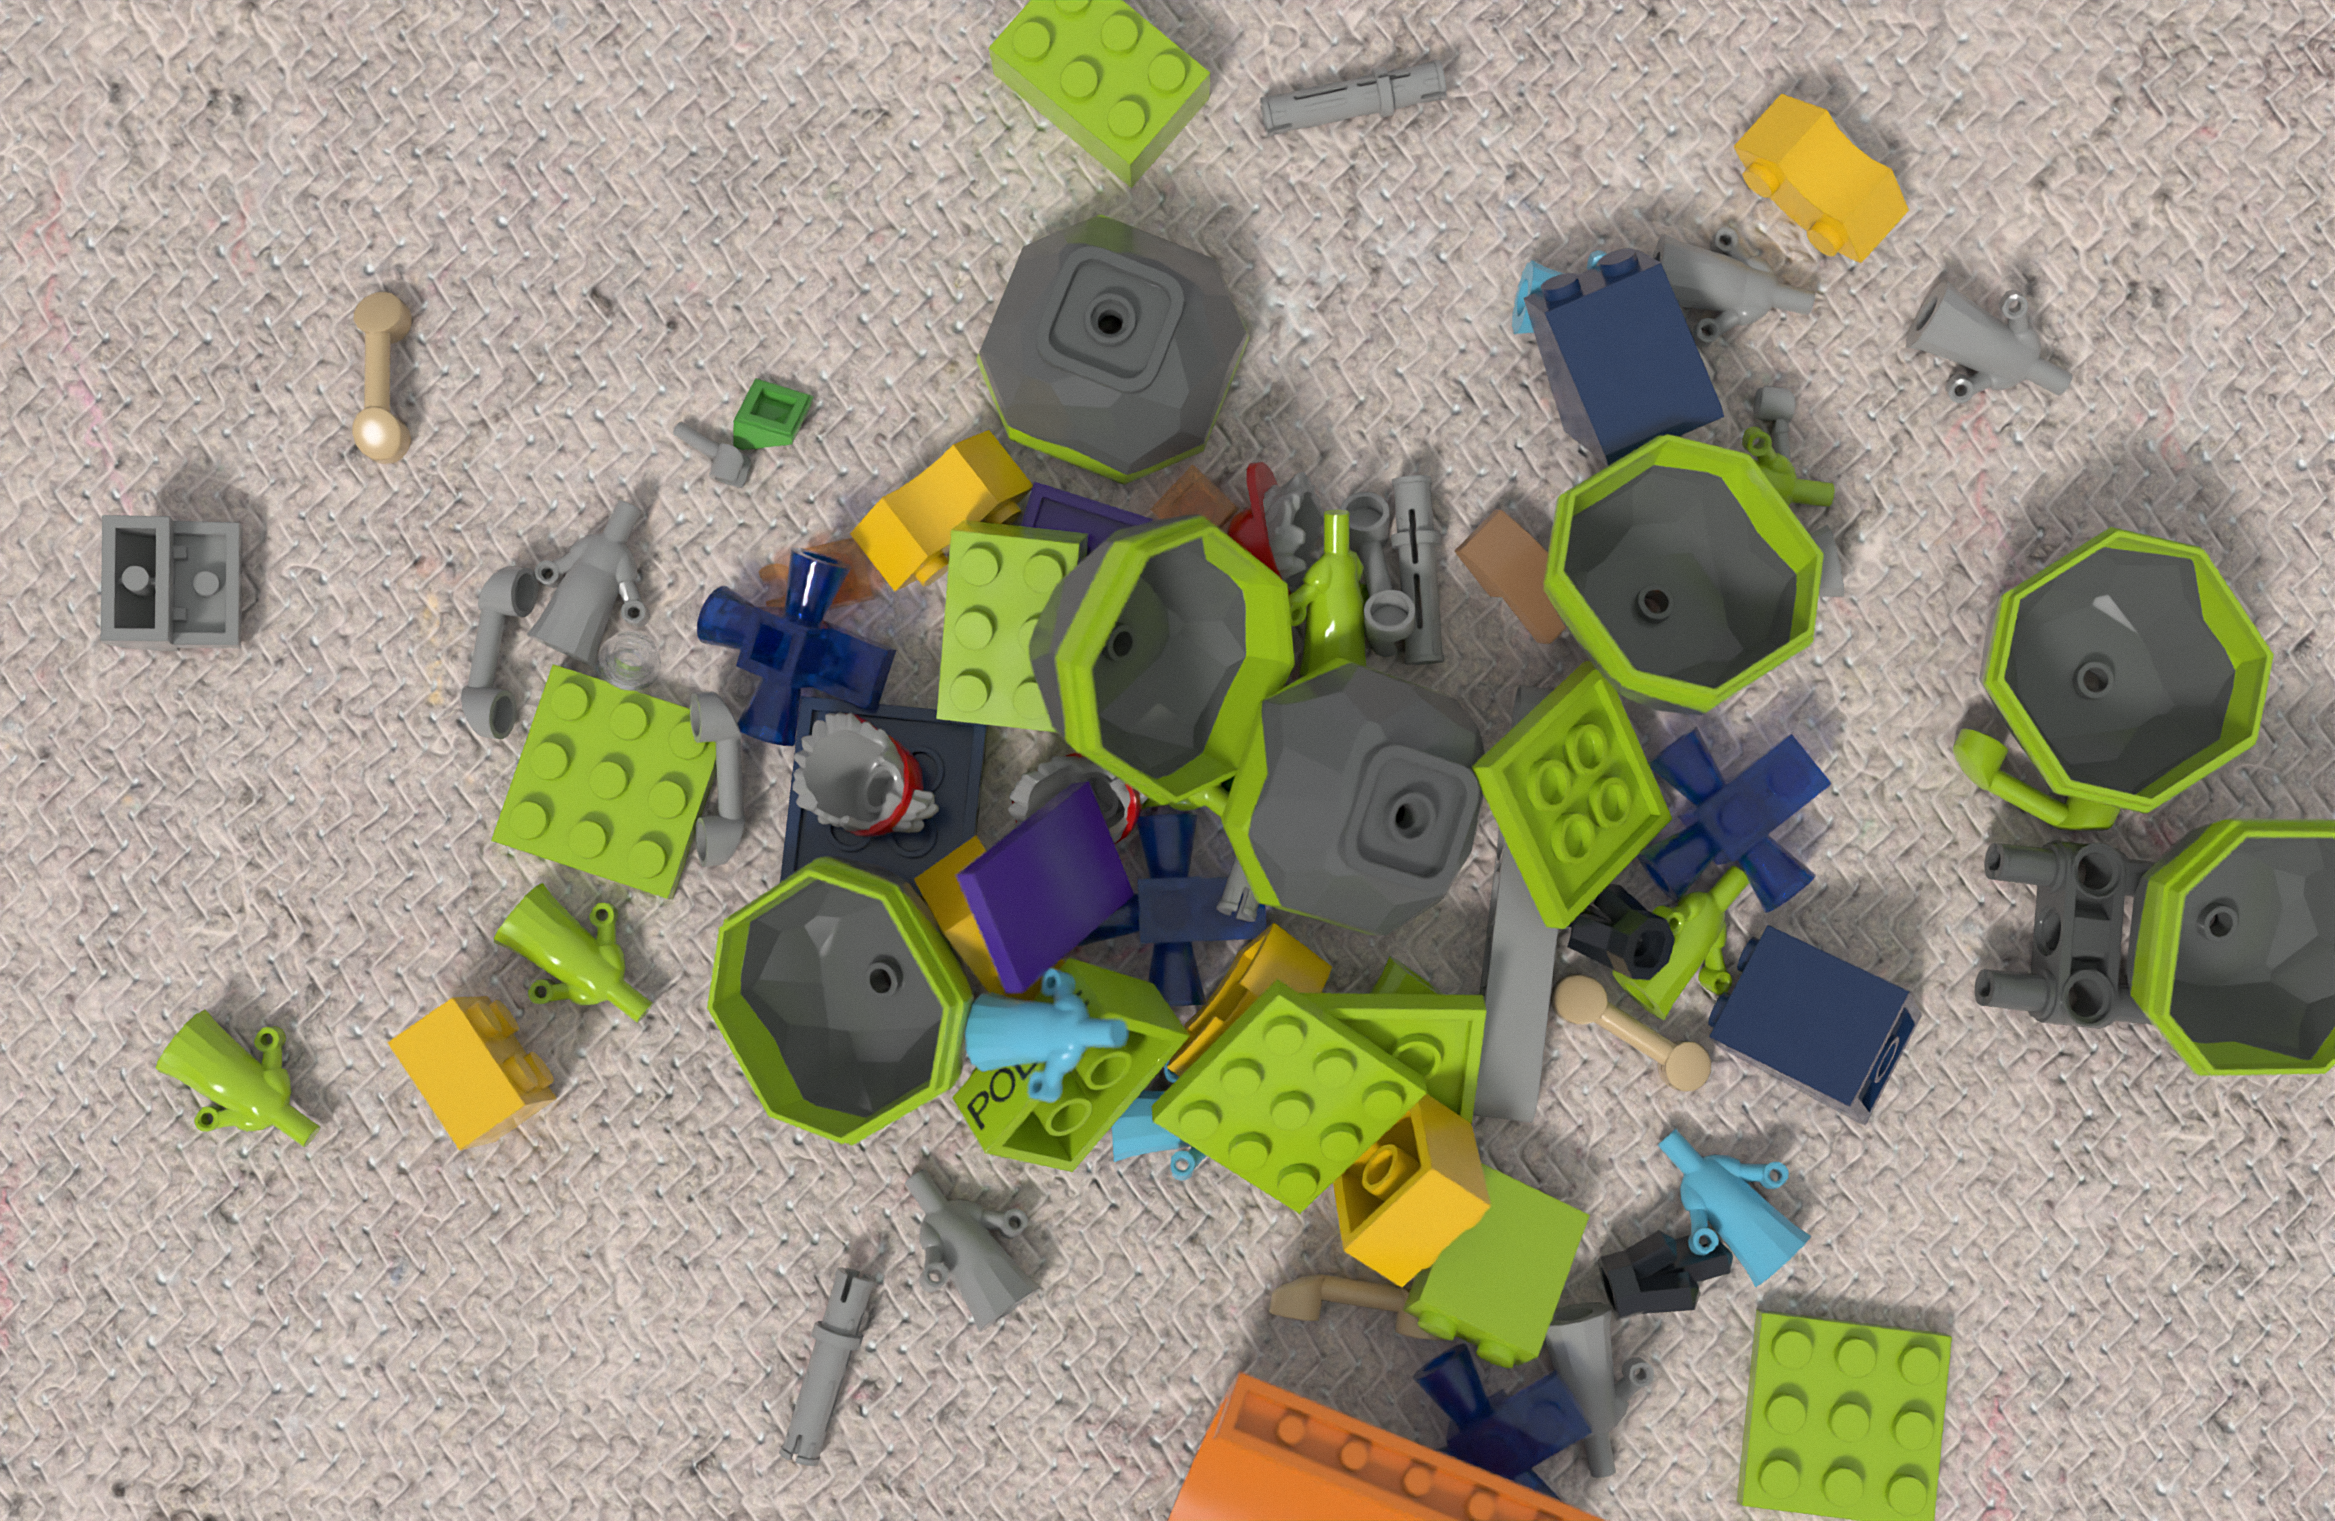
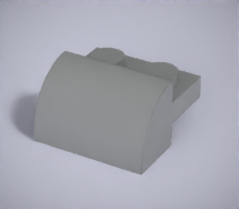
M102 515L101 641L103 643L122 648L155 651H179V648H241L242 525L240 522L173 521L170 516Z

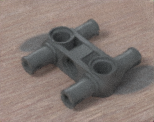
M2054 840L2043 845L2042 848L2002 843L1991 844L1988 847L1984 861L1985 873L1988 879L2037 885L2031 973L1991 969L1981 970L1975 982L1976 1002L1981 1006L2028 1011L2030 1016L2037 1021L2054 1025L2095 1029L2105 1028L2114 1021L2153 1025L2130 995L2129 985L2119 984L2118 980L2125 896L2134 897L2142 876L2155 862L2128 859L2119 849L2103 843L2083 844ZM2081 860L2086 867V877L2083 884L2078 877V866ZM2072 985L2077 994L2076 1004L2073 1009H2071L2068 1000V994Z

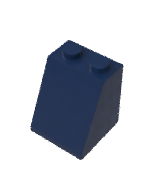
M1619 249L1604 255L1599 260V266L1578 275L1576 273H1565L1554 276L1541 285V291L1524 298L1563 429L1605 465L1613 464L1659 435L1669 434L1679 437L1724 417L1721 403L1662 263L1638 249Z
M1767 925L1761 938L1752 937L1743 949L1737 965V970L1742 972L1732 993L1724 992L1716 1001L1708 1021V1025L1713 1027L1709 1037L1719 1048L1866 1126L1922 1014L1910 991Z

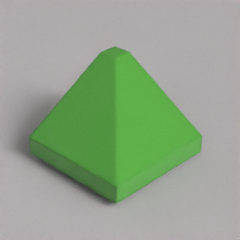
M755 378L733 420V446L741 450L792 445L813 403V396Z

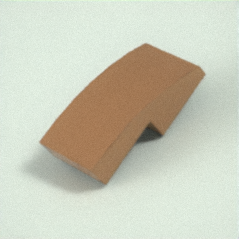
M1501 509L1494 510L1454 552L1489 597L1504 599L1537 643L1551 644L1566 627L1543 589L1548 552Z

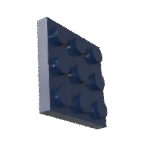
M801 696L795 753L804 750L801 738L812 735L813 725L817 720L826 722V714H838L840 712L856 714L872 723L876 728L884 730L887 735L898 740L915 756L922 769L923 791L931 792L935 796L934 803L939 806V809L932 817L922 820L924 828L919 832L895 831L881 836L862 837L856 836L842 827H835L832 824H821L818 821V815L799 807L796 803L799 794L793 790L794 772L800 768V765L794 759L780 882L818 858L838 856L879 865L902 877L919 897H923L914 878L977 835L988 725L936 719L937 709Z

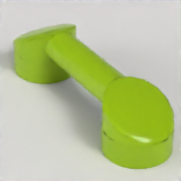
M1966 728L1961 730L1953 745V753L1962 771L1979 788L1991 792L2059 830L2091 832L2112 828L2121 811L2120 808L2070 796L2064 804L2000 770L1999 768L2009 752L2008 748L2002 743L1975 730Z

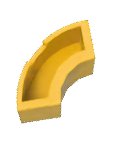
M1781 93L1733 146L1746 168L1742 174L1746 184L1758 195L1770 198L1785 214L1807 231L1806 234L1810 243L1827 256L1833 257L1840 253L1856 262L1862 263L1909 211L1893 170L1873 160L1853 145L1836 126L1827 109Z
M987 430L953 444L938 460L917 477L882 497L851 531L850 535L895 592L916 580L923 587H926L948 571L951 530L963 520L1011 525L1022 514V510L1017 504L1032 490L1033 484L992 432Z
M1276 923L1271 924L1237 953L1230 969L1217 989L1200 1010L1184 1024V1028L1190 1037L1171 1057L1167 1068L1180 1077L1277 979L1298 993H1324L1322 990L1332 970V966Z

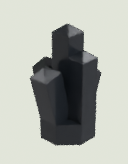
M1609 884L1596 897L1593 904L1599 909L1588 905L1568 926L1571 928L1568 948L1631 979H1652L1669 963L1675 942V937L1667 919L1648 911L1621 885Z
M1658 1230L1626 1250L1600 1257L1598 1259L1601 1281L1616 1321L1640 1314L1695 1310L1701 1294L1699 1285L1696 1282L1729 1274L1733 1260L1732 1252L1718 1240V1245L1713 1251L1706 1255H1697L1689 1248L1688 1240L1690 1235L1674 1239Z

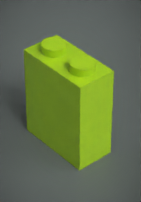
M1481 1163L1491 1207L1474 1227L1466 1229L1449 1244L1429 1268L1421 1270L1416 1275L1402 1311L1419 1318L1417 1325L1423 1331L1445 1340H1454L1456 1336L1477 1346L1476 1354L1483 1360L1499 1367L1513 1368L1514 1364L1520 1366L1539 1356L1590 1215Z

